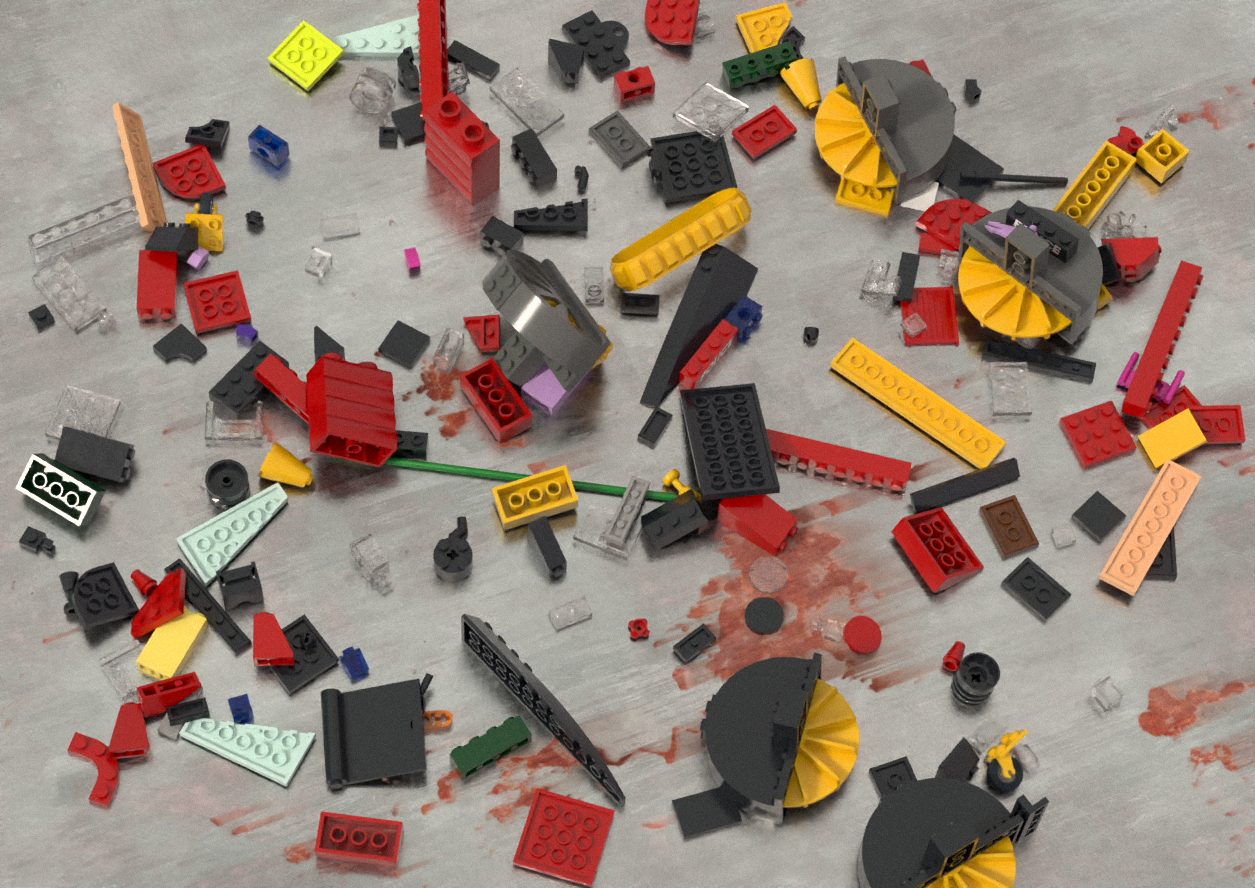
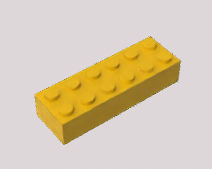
M1105 141L1052 211L1062 212L1072 217L1080 226L1089 229L1132 173L1137 159Z

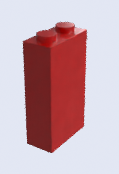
M139 250L136 307L138 318H176L179 260L177 252Z

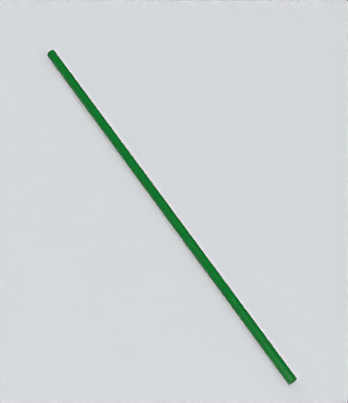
M389 457L384 463L513 481L532 476ZM571 480L575 489L624 495L627 487ZM648 490L645 498L670 501L676 497V494Z

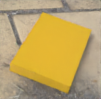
M841 179L835 203L888 216L894 191L891 189V193H889L887 187H876V191H872L870 186L857 184L848 179L845 181Z
M1189 409L1138 436L1156 470L1162 467L1167 459L1173 461L1207 442Z

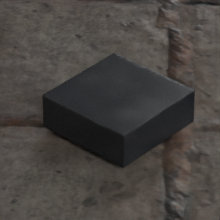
M380 127L379 146H397L398 127Z

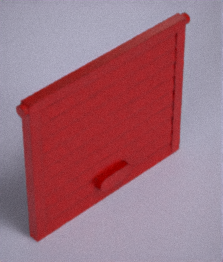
M952 285L949 287L914 288L911 303L900 301L905 345H959Z

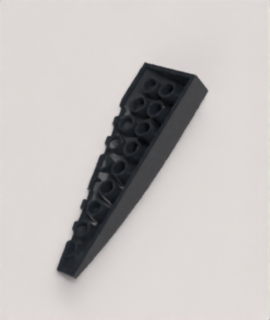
M714 244L702 252L661 347L640 403L653 408L656 406L660 407L675 385L679 383L680 371L722 319L728 321L740 304L742 305L746 300L757 274V267L719 244Z

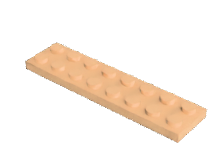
M118 102L113 105L114 118L117 122V131L122 142L121 147L124 151L125 163L129 171L128 176L133 187L132 193L136 199V209L139 212L140 225L143 229L153 233L156 226H164V222H167L141 115Z
M1167 459L1103 568L1099 579L1134 596L1202 476Z

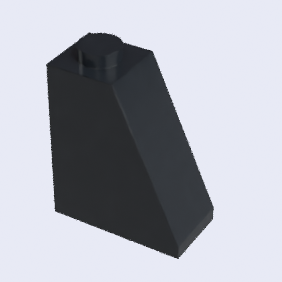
M546 516L528 523L527 541L547 576L551 578L562 575L566 571L567 561Z

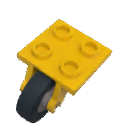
M204 192L201 194L200 203H195L194 212L185 213V223H191V227H198V247L200 246L207 251H223V214H218V204H213L212 193Z
M1026 729L1015 730L1011 734L1009 732L1001 737V743L998 746L994 745L987 751L988 756L984 759L985 763L989 762L987 779L990 785L998 791H1012L1022 782V766L1017 759L1010 755V749L1028 733Z

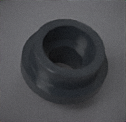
M250 211V213L245 215L247 218L246 222L251 225L259 226L264 220V217L258 211Z

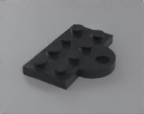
M593 10L562 25V30L573 44L584 46V60L599 80L630 65L629 58L623 52L629 42V32L622 23L611 20L601 22ZM620 31L623 35L617 36L614 32Z

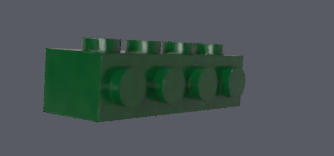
M788 41L722 62L723 74L730 89L739 88L751 82H758L766 77H774L783 68L789 69V64L797 61V56L791 42Z

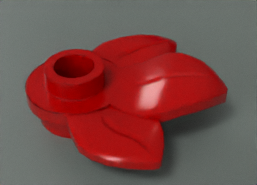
M1120 126V136L1108 139L1109 143L1130 155L1136 154L1138 149L1144 145L1143 140L1136 136L1135 131L1124 126Z

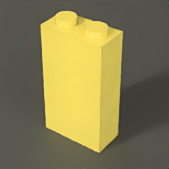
M184 606V613L181 616L157 627L136 660L138 670L160 680L179 676L208 628L206 617L199 612L193 613Z

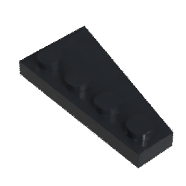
M588 198L581 199V202L573 203V201L565 202V205L560 206L551 204L542 209L534 207L514 211V228L517 230L588 231Z

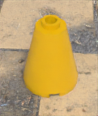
M803 58L789 64V69L783 68L780 72L782 78L802 105L810 110L818 108L822 99L813 58L810 61L808 58Z
M274 441L271 446L272 449L268 452L258 476L303 488L305 485L309 486L314 477L311 474L312 470L282 445Z

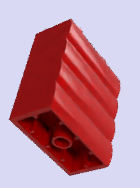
M453 91L425 109L426 158L472 206L500 188V139Z
M337 353L322 355L306 374L310 452L381 467L397 450L392 373L378 369L377 365L373 362L356 364L344 361L343 357Z

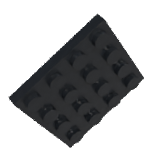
M721 127L650 138L651 148L656 147L662 170L661 186L666 203L711 196L728 188L738 189Z

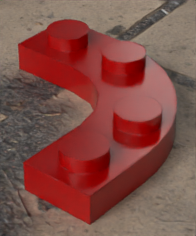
M75 732L67 749L68 753L91 761L98 769L97 781L89 796V802L109 808L119 784L120 771L116 759L106 760L107 745L97 739Z

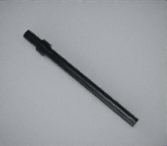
M983 171L960 173V179L974 180V182H983L985 180L1068 184L1067 177L983 173Z

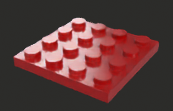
M537 788L515 853L513 865L592 887L615 810Z

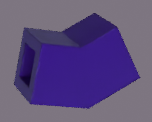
M237 325V341H246L252 345L259 337L258 331L250 325Z

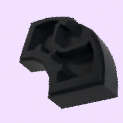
M792 26L786 32L782 43L790 41L797 60L803 59L800 53V45L805 41V36Z

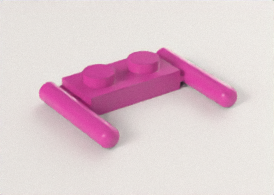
M1134 352L1131 355L1117 381L1119 385H1125L1129 389L1136 372L1133 368L1139 358V353ZM1179 370L1171 386L1164 381L1161 384H1157L1158 392L1155 399L1158 401L1163 400L1164 403L1170 404L1185 372Z

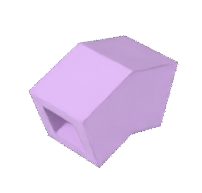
M199 246L198 250L192 253L187 263L200 270L203 264L208 261L209 251Z

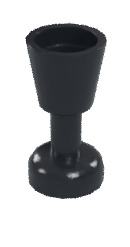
M75 571L64 572L59 575L63 590L68 594V603L64 605L63 610L66 615H77L73 607L72 594L79 580V574Z

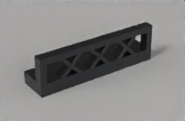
M1024 794L1017 798L1011 815L1015 817L1020 814L1024 819L1015 839L1017 843L1036 831L1049 803L1046 797L1034 805L1029 802Z

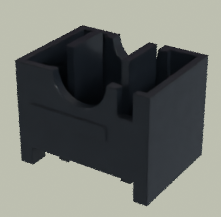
M255 561L251 562V565L224 572L216 571L225 610L237 607L241 602L250 601L252 603L264 600Z

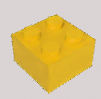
M1161 129L1138 149L1136 163L1162 184L1185 164L1190 151L1164 129Z

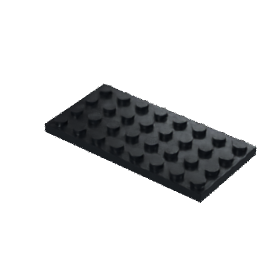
M755 383L680 390V399L702 501L780 493L778 477Z

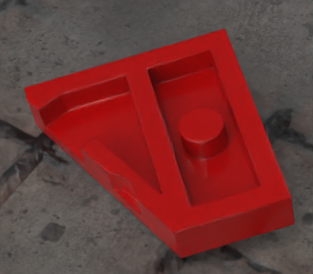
M499 314L463 317L465 325L481 352L500 350Z

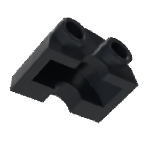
M411 46L404 48L403 52L397 57L398 77L406 88H420L417 66L413 64L414 55Z

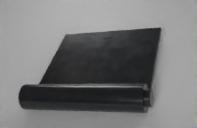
M419 678L343 693L338 689L332 688L321 691L326 784L331 788L337 789L347 784L427 770Z

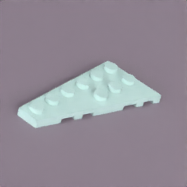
M278 482L176 538L178 545L206 587L217 576L216 571L220 570L221 572L288 501V496Z
M208 718L186 722L179 732L181 737L286 787L316 737V733L312 732L301 733L297 730L286 731L268 726L242 725L230 721L219 722Z

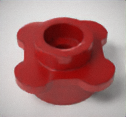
M635 619L628 623V626L631 628L630 636L632 638L649 636L650 631L647 629V620Z

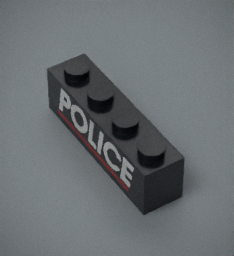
M1017 200L1007 211L1006 225L1017 227L1020 223L1025 227L1035 225L1038 236L1046 239L1050 244L1049 253L1064 263H1067L1077 252L1078 238L1023 202Z

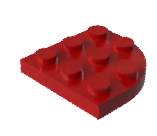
M647 0L645 22L650 33L658 41L665 44L692 45L700 0Z
M204 145L194 146L152 163L163 186L179 197L199 199L204 192L215 194L226 189V185Z
M947 199L930 206L916 221V226L959 249L961 225L965 222L973 225L992 212L967 199Z

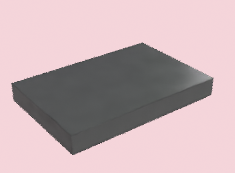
M618 110L589 128V133L621 169L645 155L648 149L651 148Z

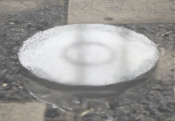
M760 557L750 567V583L761 593H777L787 583V567L776 557Z

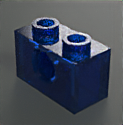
M260 124L248 136L249 149L277 167L290 155L288 142Z
M743 295L724 319L738 328L737 340L740 342L744 337L747 338L750 335L753 325L755 323L758 324L763 317V306Z

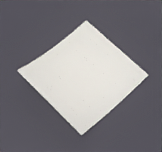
M934 182L922 192L904 199L901 206L925 212L934 204L939 183Z

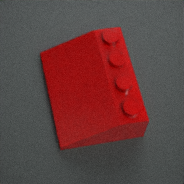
M942 507L904 517L891 531L933 593L948 589L984 569L980 560Z

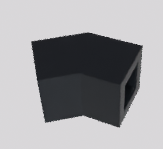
M966 79L964 84L965 96L971 102L980 98L982 91L977 86V79Z

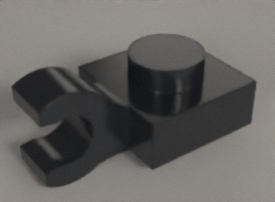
M29 526L19 540L20 546L36 553L39 548L52 553L56 547L53 545L54 541L46 538L47 536L44 532Z

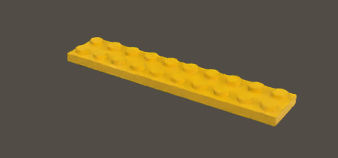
M853 337L830 363L831 368L979 469L988 467L1006 446L1007 442Z

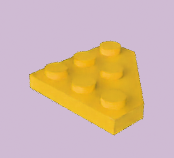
M786 2L736 15V22L750 53L778 45L792 20V15Z

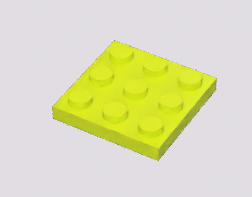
M303 20L268 57V61L309 91L339 60L344 51Z

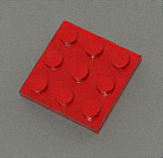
M238 270L183 283L196 334L251 321Z
M1112 400L1060 419V423L1084 469L1131 453L1137 448Z

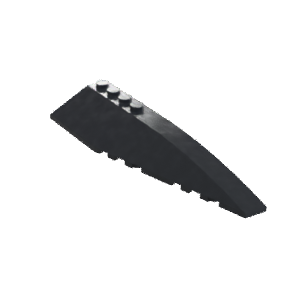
M463 614L461 616L462 641L607 793L623 807L626 797L606 763L573 717L532 673L531 667L527 663L523 664L517 652L513 649L510 650L500 635L496 636L488 622H483L475 616Z

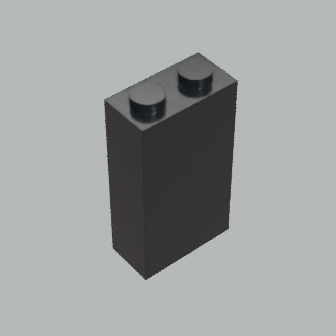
M63 426L54 460L70 469L117 482H125V479H128L130 475L129 464L130 460L134 459L135 449L133 444Z

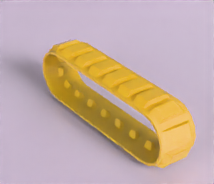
M728 188L716 192L615 254L611 258L609 269L616 285L629 292L644 288L742 228L751 220L750 214L752 212L745 194L737 188Z

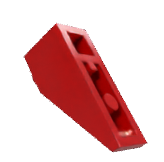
M191 672L137 687L138 703H141L144 718L167 711L166 707L176 705L201 688V683L196 673Z

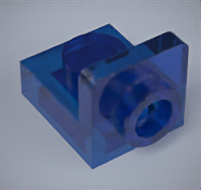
M351 646L342 651L343 654L339 656L350 678L370 670L360 648L354 649Z
M247 694L228 699L234 723H246L254 718Z

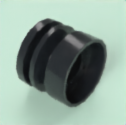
M976 652L965 656L953 676L952 686L955 694L966 703L978 704L984 702L989 698L1000 679L999 665L992 657L985 653Z

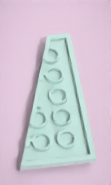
M419 15L333 37V43L343 49L344 54L342 56L399 57L404 48L411 46L414 57H420V42L418 39V34L420 33L418 25Z

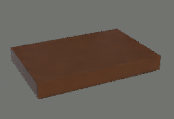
M1015 495L980 507L979 510L1003 559L1039 546V542Z

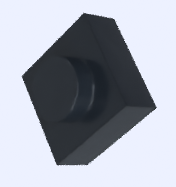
M45 304L28 312L29 317L38 330L55 321Z

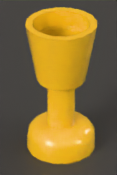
M673 469L665 475L662 480L663 484L666 486L673 485L679 491V495L692 489L689 486H684L678 480L680 473L677 469ZM693 490L696 498L700 501L701 495Z

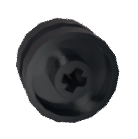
M224 459L215 462L208 468L205 475L207 495L216 507L230 509L247 500L250 494L248 473L242 464L231 459Z

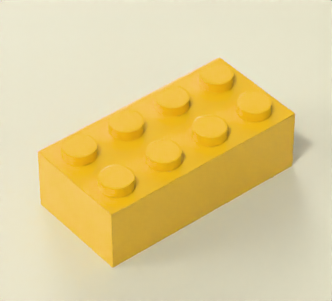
M566 465L492 488V496L504 530L530 523L543 516H552L578 507V498Z

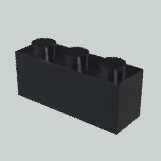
M532 128L512 137L511 150L514 155H518L520 165L523 169L526 168L530 181L534 182L537 188L557 180V168Z

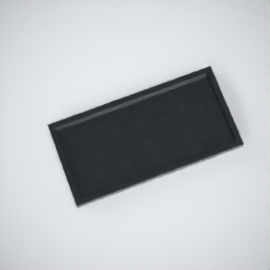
M953 134L948 163L935 182H938L940 187L956 198L967 199L976 203L995 181L983 180V182H974V180L960 179V173L983 171V173L1002 174L1004 168Z

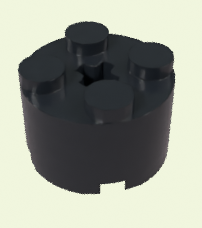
M456 537L439 540L433 552L435 573L442 580L449 583H457L464 580L473 568V553L469 543L464 539Z

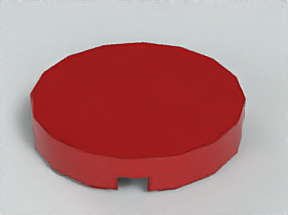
M859 615L853 617L845 624L843 630V639L852 652L859 655H867L874 652L880 646L882 640L881 630L878 624L867 616Z

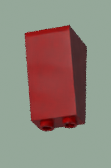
M766 494L724 498L719 504L717 515L719 523L775 557L779 551H784L788 544L786 541L789 537L793 538L798 530L796 527L798 519Z

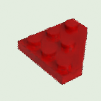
M182 568L170 572L163 578L132 619L131 635L135 639L184 613L186 572Z

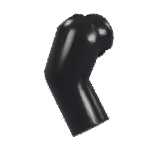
M577 165L574 171L575 175H580L577 188L586 190L589 179L588 171L585 166Z
M466 517L457 518L458 527L449 533L448 538L464 539L467 536Z

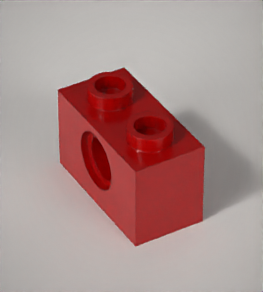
M649 66L637 67L634 70L622 71L614 75V87L620 102L655 93V81Z

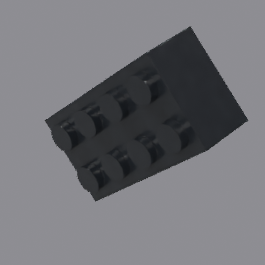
M259 341L209 391L210 403L240 424L271 392L253 376L255 369L270 353L274 357H279L283 361V365L288 369L289 362Z

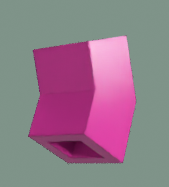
M416 248L405 249L404 255L409 271L420 268L421 264Z

